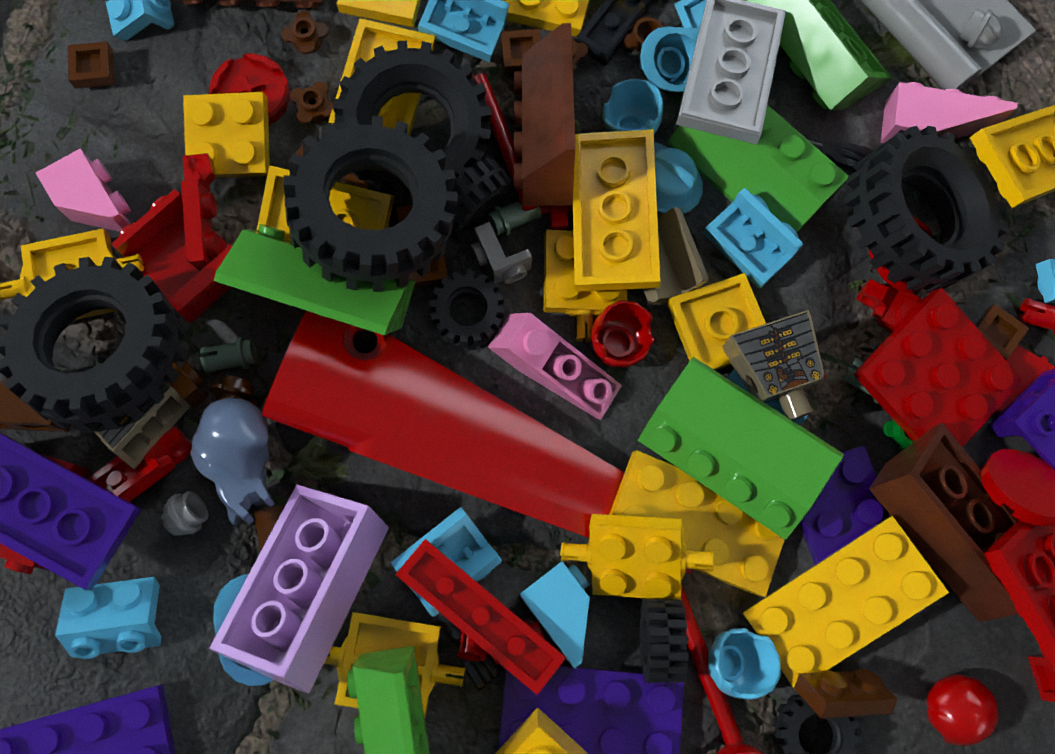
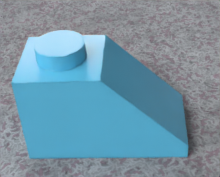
M562 561L520 593L519 596L561 653L566 657L569 664L575 669L582 663L590 599L584 589L589 586V583L574 564L567 568Z

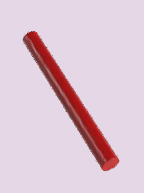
M483 73L477 74L473 79L477 84L482 83L486 90V104L491 108L490 127L511 180L514 182V163H522L520 157H514V142L487 75ZM515 189L523 210L529 211L537 207L523 206V189Z
M682 585L681 601L685 609L684 620L687 621L686 636H688V649L726 746L732 743H741L743 738L725 693L719 690L708 673V649Z

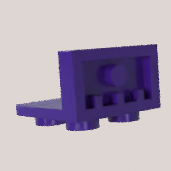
M1055 369L1042 372L988 426L998 438L1008 436L1023 437L1041 458L1054 469Z

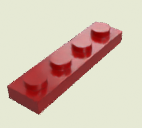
M426 539L395 574L536 695L539 694L566 659L563 654Z

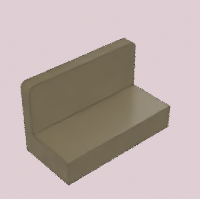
M679 207L671 208L658 218L660 288L643 289L649 306L667 303L669 298L695 290L708 281V275Z

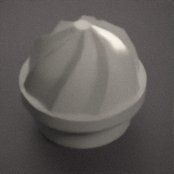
M977 8L975 9L959 37L968 42L967 47L986 49L999 41L1002 35V21L992 13V10L988 9L987 12H984Z
M187 491L184 494H174L164 505L162 509L163 514L161 515L163 526L169 533L185 535L194 534L202 528V523L208 519V510L203 500L197 494Z

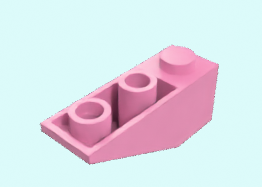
M899 82L885 101L881 143H885L900 131L903 133L913 126H918L919 131H922L927 126L936 127L938 137L949 132L955 135V139L974 134L982 128L1003 122L1017 109V103L1001 100V98L996 96L982 97L965 94L957 89L942 90L925 87L917 82Z
M510 313L488 346L490 350L519 372L600 420L622 386L531 313Z

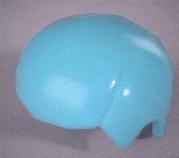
M630 79L617 83L612 87L609 101L603 104L602 119L607 132L653 129L655 134L662 121L663 98L659 88L647 80Z
M746 628L730 629L729 631H723L715 637L708 652V673L723 693L740 699H759L773 692L781 677V658L769 637L754 634Z

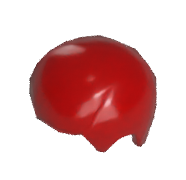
M620 300L607 306L595 318L591 329V341L596 355L600 357L602 362L611 367L628 368L644 360L651 349L650 346L655 341L651 333L650 324L652 316L650 312L637 302Z
M953 673L936 681L927 694L928 721L941 734L944 741L949 744L974 746L989 738L999 721L995 697L986 685L975 677Z

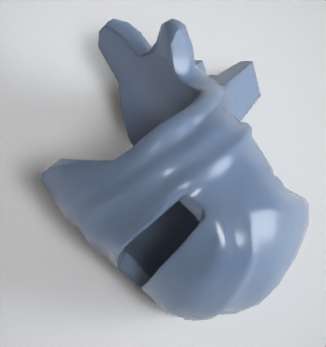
M225 398L211 403L204 410L198 429L193 437L190 453L196 469L215 483L216 492L220 500L227 507L230 522L234 525H238L243 521L251 524L254 519L247 511L251 505L259 507L266 503L271 507L275 504L265 487V464L270 454L268 448V423L266 417L262 416V411L249 401L240 398Z

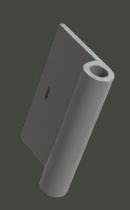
M861 0L943 90H962L1036 31L1008 0ZM976 8L984 12L990 9L1002 21V35L999 41L986 49L967 47L968 42L959 38Z

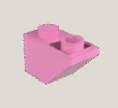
M78 149L36 172L54 206L71 221L120 232L130 224L126 215L131 212V209L118 191L111 192L107 183L112 178L98 158L91 161L81 149Z

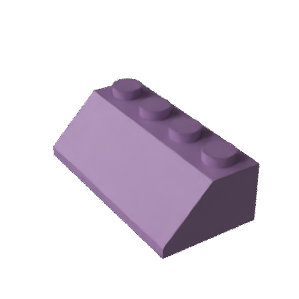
M296 485L209 649L272 680L309 694L389 527L368 505Z

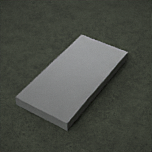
M706 0L676 125L758 144L770 94L786 14L785 10L745 0Z

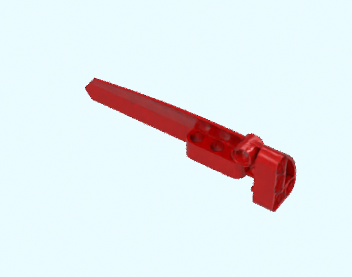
M309 311L305 312L293 336L262 412L263 417L348 447L349 451L588 538H590L589 524L591 515L610 514L624 476L623 471L391 335L378 334ZM364 331L372 333L378 342L376 348L366 354L358 352L353 347L355 336ZM686 568L687 574L694 571L693 569Z

